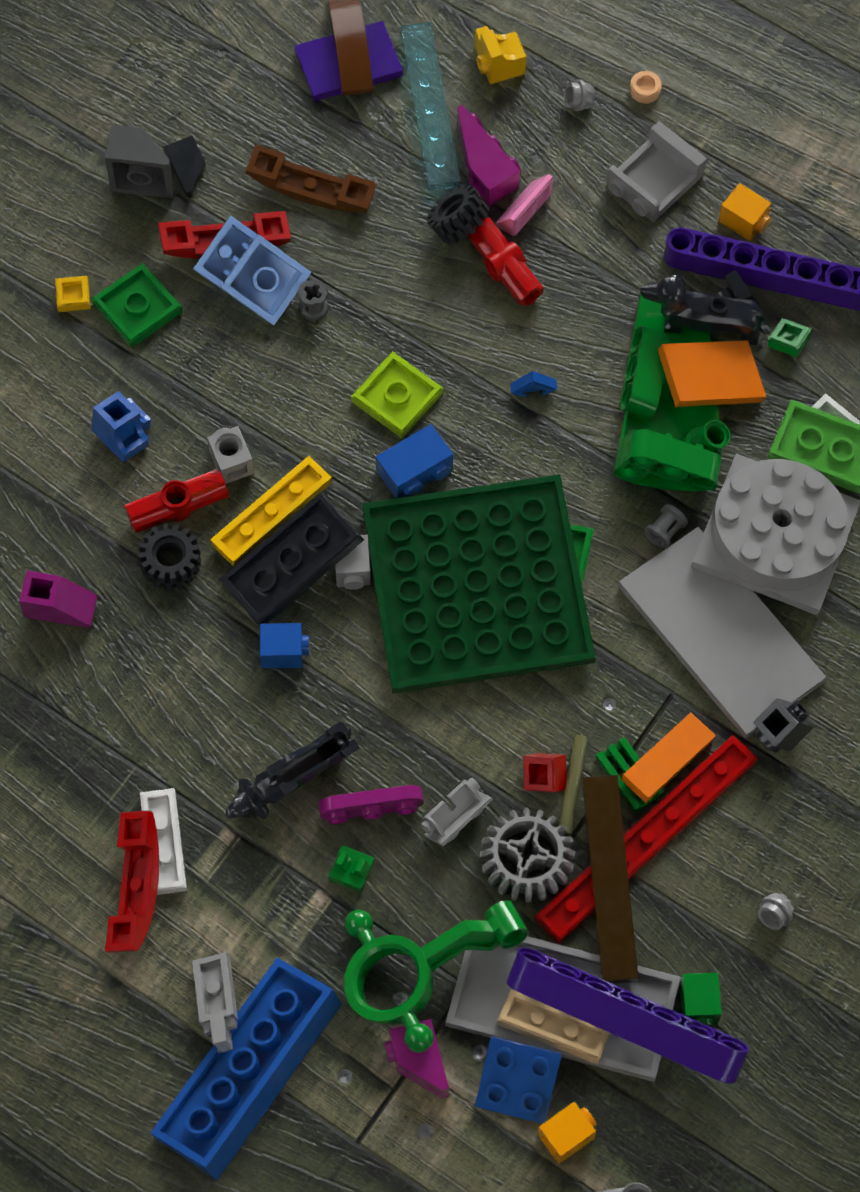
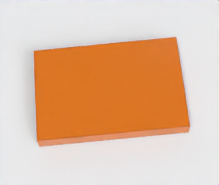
M748 340L662 344L658 349L675 407L762 403L766 398Z

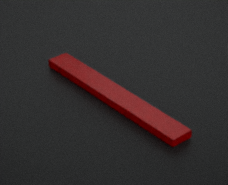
M734 735L726 740L624 834L628 880L757 762L758 758ZM589 866L534 916V920L558 945L595 912L591 867Z

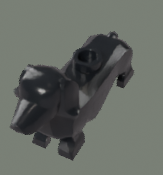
M670 275L669 277H664L660 282L642 285L640 288L643 298L661 304V313L666 319L664 323V332L681 334L684 326L697 332L735 331L741 334L739 341L748 340L751 345L758 344L760 331L764 335L770 333L769 326L764 320V312L760 310L758 304L753 300L734 299L720 295L685 291L683 278L679 275Z
M340 721L327 729L323 735L309 745L267 766L266 770L256 775L254 784L248 779H240L237 795L227 808L226 816L228 818L261 817L266 819L269 815V809L266 804L277 803L320 774L337 766L350 754L360 749L355 739L349 741L352 735L351 729L347 728Z

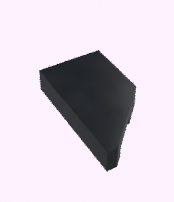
M193 135L163 146L164 153L170 159V165L187 198L192 197L197 180L202 175L206 166L205 159Z

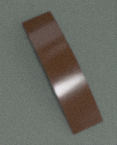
M327 0L338 60L342 96L374 92L360 1Z
M255 144L245 174L257 182L283 195L312 205L346 212L368 211L377 186L376 182L348 173L345 179L286 161L285 153Z

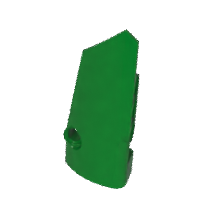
M640 293L620 401V410L624 411L613 473L621 480L651 488L673 491L714 490L718 486L722 449L731 439L730 431L719 420L718 405L675 407L658 353V349L662 344L711 342L710 332H697L686 326L683 327L681 334L664 332L666 319L661 313V304L643 298Z

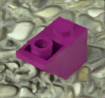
M27 570L19 603L25 618L91 628L98 596L62 576Z

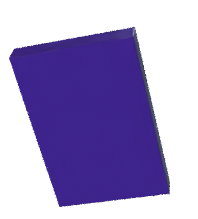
M379 21L365 25L373 85L403 77V69L384 22ZM334 35L294 45L295 54L313 101L342 94Z

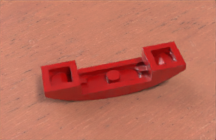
M285 211L257 213L253 215L252 221L241 222L276 247L291 241ZM190 220L158 223L163 254L181 258L200 259L225 223L191 226Z
M149 810L120 813L117 847L125 850L118 916H109L105 945V951L108 953L138 951L152 920L159 880V844L154 814Z

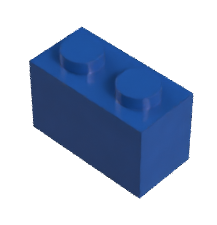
M432 424L375 456L376 472L395 498L414 496L422 490L424 485L432 480L439 481L445 478L453 469V453Z

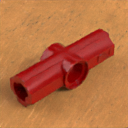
M490 217L483 219L481 227L477 226L475 228L476 232L467 234V237L482 255L490 276L496 282L501 281L520 306L531 305L543 294L544 287L527 267L525 257L519 246L513 241L508 242Z
M217 468L184 482L178 480L169 481L162 487L161 491L125 504L124 507L132 529L135 533H139L169 520L183 521L191 515L192 511L229 497V493L221 472ZM174 498L184 499L180 504L170 503V500Z

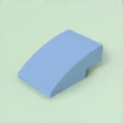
M233 216L228 218L193 268L194 271L272 325H275L297 294L300 285L311 274V271L265 238L253 232Z

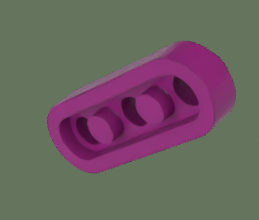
M405 785L329 796L321 799L318 802L320 818L328 820L329 824L336 825L345 823L349 818L355 817L372 820L382 817L384 813L412 814L418 811V807L423 805L424 800L420 786Z

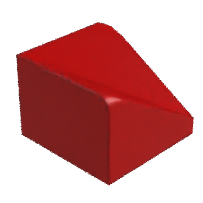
M534 753L523 756L524 791L558 792L565 790L566 754Z

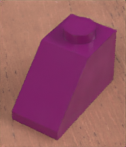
M428 1019L419 1022L427 1025L434 1037L432 1046L422 1053L413 1052L406 1046L404 1040L406 1028L404 1025L389 1029V1041L384 1042L388 1063L395 1062L399 1074L441 1099L448 1097L449 1086L432 1020Z

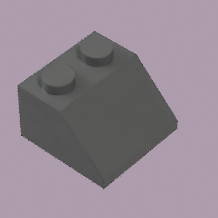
M128 124L122 126L111 125L105 153L110 191L173 199L174 187L170 159L143 128H137Z

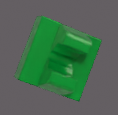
M341 845L328 875V880L361 893L374 864V857Z

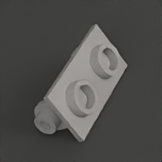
M470 778L468 781H461L447 795L453 805L450 809L445 802L441 801L423 817L424 822L421 824V827L426 832L424 836L444 846L447 842L455 839L459 831L466 824L483 812L484 808L493 800L492 797L477 791L480 789V785L473 778Z

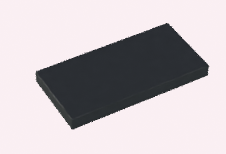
M321 491L219 580L260 627V624H268L362 543L364 539Z

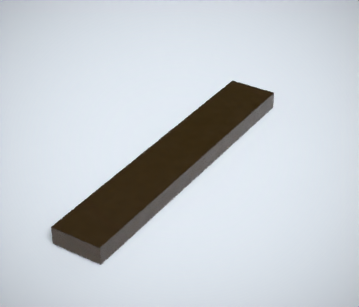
M618 775L583 777L582 786L601 978L609 983L638 982L639 976Z

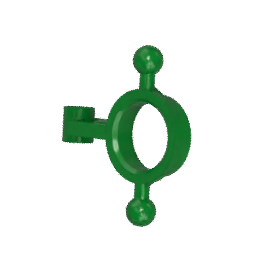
M501 901L491 906L485 912V920H464L420 948L416 943L403 936L385 935L374 938L371 932L373 928L371 915L364 910H354L347 915L345 928L352 937L359 938L362 947L353 955L345 972L344 990L346 998L353 1010L368 1021L386 1025L403 1023L406 1028L404 1036L406 1046L416 1053L425 1052L432 1046L434 1037L431 1029L427 1025L419 1023L416 1016L425 1008L433 990L432 972L465 950L491 951L498 946L502 949L515 947L527 938L529 932L511 901ZM393 954H403L413 958L417 967L418 978L411 996L403 1004L393 1009L377 1010L370 1007L364 996V981L373 965L380 959Z

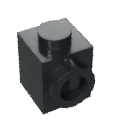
M778 698L753 722L758 728L756 731L757 737L768 749L775 753H778L781 749L791 751L814 728L807 719L809 716L808 711L800 703Z

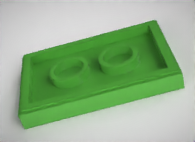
M791 399L767 459H785L805 464L820 472L834 485L860 494V425Z

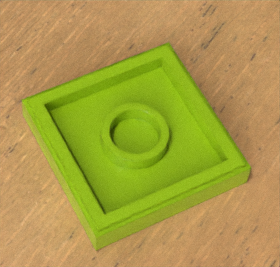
M392 351L351 396V402L396 435L403 438L443 394L444 388Z

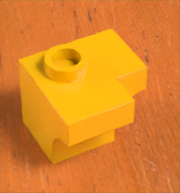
M487 26L475 29L474 48L478 55L476 56L478 69L481 74L486 73L490 84L525 74L527 56L516 31L499 35L495 34L493 29L489 30Z

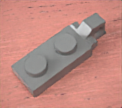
M227 952L193 960L199 1023L203 1027L206 1036L212 1035V1043L217 1047L218 1053L233 1050L230 1030L237 1028L238 1015L230 957Z

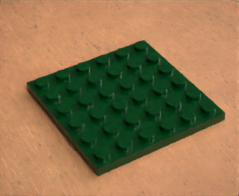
M560 474L362 503L392 694L595 663L596 657Z

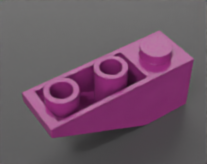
M463 104L457 108V128L469 184L474 187L489 207L519 188L521 169L518 162L512 156L508 157L504 153L498 139L492 134L489 135L483 129L478 116L475 113H469Z

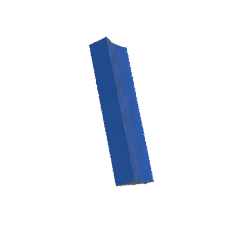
M276 958L237 1012V1028L230 1030L233 1050L218 1053L217 1047L213 1045L150 1134L217 1181L342 1005L334 990L283 960Z

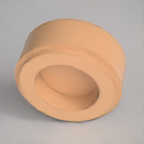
M650 71L636 73L630 83L631 96L640 103L647 104L656 101L661 94V79Z

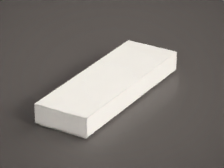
M175 788L141 792L142 811L149 810L153 812L158 834L159 880L157 895L187 891Z

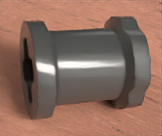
M316 279L304 281L298 289L300 297L299 311L305 319L311 321L319 320L328 311L326 286Z
M665 504L661 508V515L655 522L644 528L645 535L653 544L662 549H667L671 544L670 539L679 528H685L688 521L679 509Z

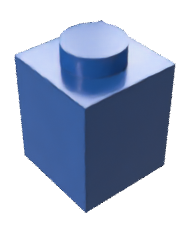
M301 623L260 624L261 667L303 668V656H309V635H302Z

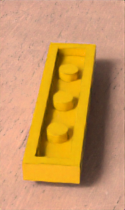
M308 456L211 538V546L234 567L316 495L326 489L332 483V477Z

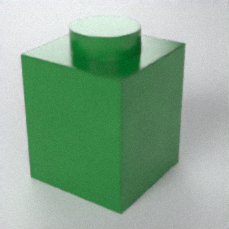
M718 972L682 974L679 983L681 1014L709 1027H713V1024H718L722 1015Z

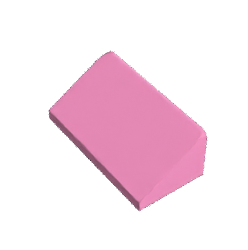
M548 174L532 181L497 220L496 226L512 237L516 236L552 195L553 177Z

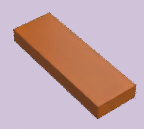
M690 712L623 774L621 780L647 803L714 740L716 735Z

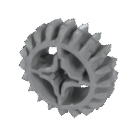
M527 807L523 810V817H518L514 810L509 812L510 821L502 816L498 817V827L490 825L487 829L490 837L482 838L481 846L485 850L480 851V860L486 862L482 865V872L484 874H491L488 878L490 886L501 883L498 893L503 895L508 889L511 890V899L513 901L518 899L519 893L525 894V902L527 903L531 902L532 894L534 893L537 894L541 901L545 900V889L555 895L558 892L557 883L565 885L568 881L565 873H572L574 867L570 861L575 858V851L569 849L572 846L573 839L568 836L563 837L566 833L565 825L554 828L556 823L554 815L545 821L543 820V811L541 809L537 811L536 817H532ZM528 832L526 837L521 840L510 839L508 842L506 841L515 834ZM539 835L551 844L556 856L550 855L549 850L539 845ZM532 843L531 852L533 853V855L529 857V860H526L525 866L522 867V855H524L526 851H528L529 846ZM498 854L506 856V860L515 864L517 868L516 875L510 873L503 866ZM546 868L550 869L542 876L527 878L529 873L534 870L545 871Z

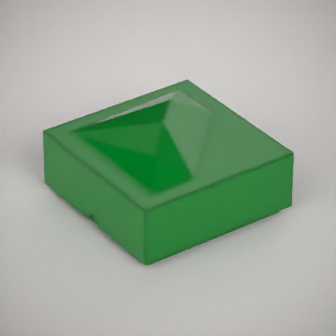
M782 318L768 338V347L798 357L811 338L812 328Z

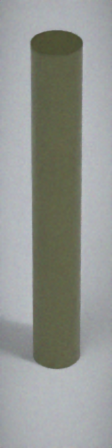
M575 735L559 821V826L565 825L566 833L563 837H570L573 828L588 738L583 735Z

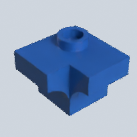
M118 391L93 407L91 430L123 463L149 446V438L144 430L150 427L151 418L131 398L126 399Z

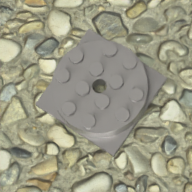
M735 454L691 567L818 616L839 558L847 542L860 500L839 493L833 483L824 475L805 464L785 459L755 461ZM782 521L781 525L784 527H780L776 524H779V522Z

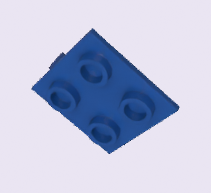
M491 1036L474 1107L542 1124L545 1123L562 1053Z

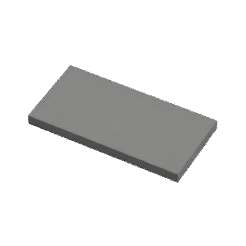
M697 527L620 580L618 587L746 739L758 730L753 722L776 698L789 702H798L822 685L827 677L754 591L691 567L704 534Z
M528 936L522 943L509 949H502L498 946L491 951L465 950L445 1026L488 1038L493 1036L562 1053V1058L655 1082L661 1055L610 1033L597 1065L497 1025L498 1018L511 990L506 981L518 949L530 948L602 979L599 955ZM637 965L638 982L611 983L673 1010L681 977Z

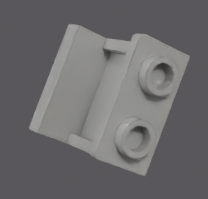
M658 121L651 128L649 139L618 168L612 165L608 169L606 185L613 195L626 200L638 215L645 216L654 223L704 176L707 158Z

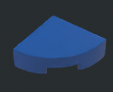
M531 371L510 383L511 394L527 397L526 392L542 390V395H546L557 390V382L554 378Z

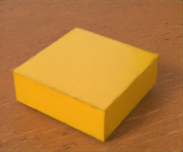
M88 276L55 278L58 312L91 309Z

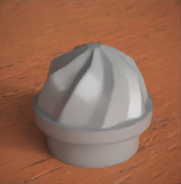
M577 79L574 83H567L564 91V100L568 108L582 111L590 108L591 104L594 103L596 92L592 85L584 82L582 79Z
M773 893L764 897L760 902L758 918L766 927L779 930L782 926H787L791 922L794 907L786 895Z

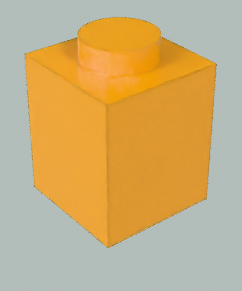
M739 183L721 205L718 222L751 241L757 232L762 234L771 221L769 216L771 202Z
M573 1102L540 1125L537 1135L557 1163L560 1164L594 1140L596 1134L594 1127L597 1124L585 1107L580 1109Z

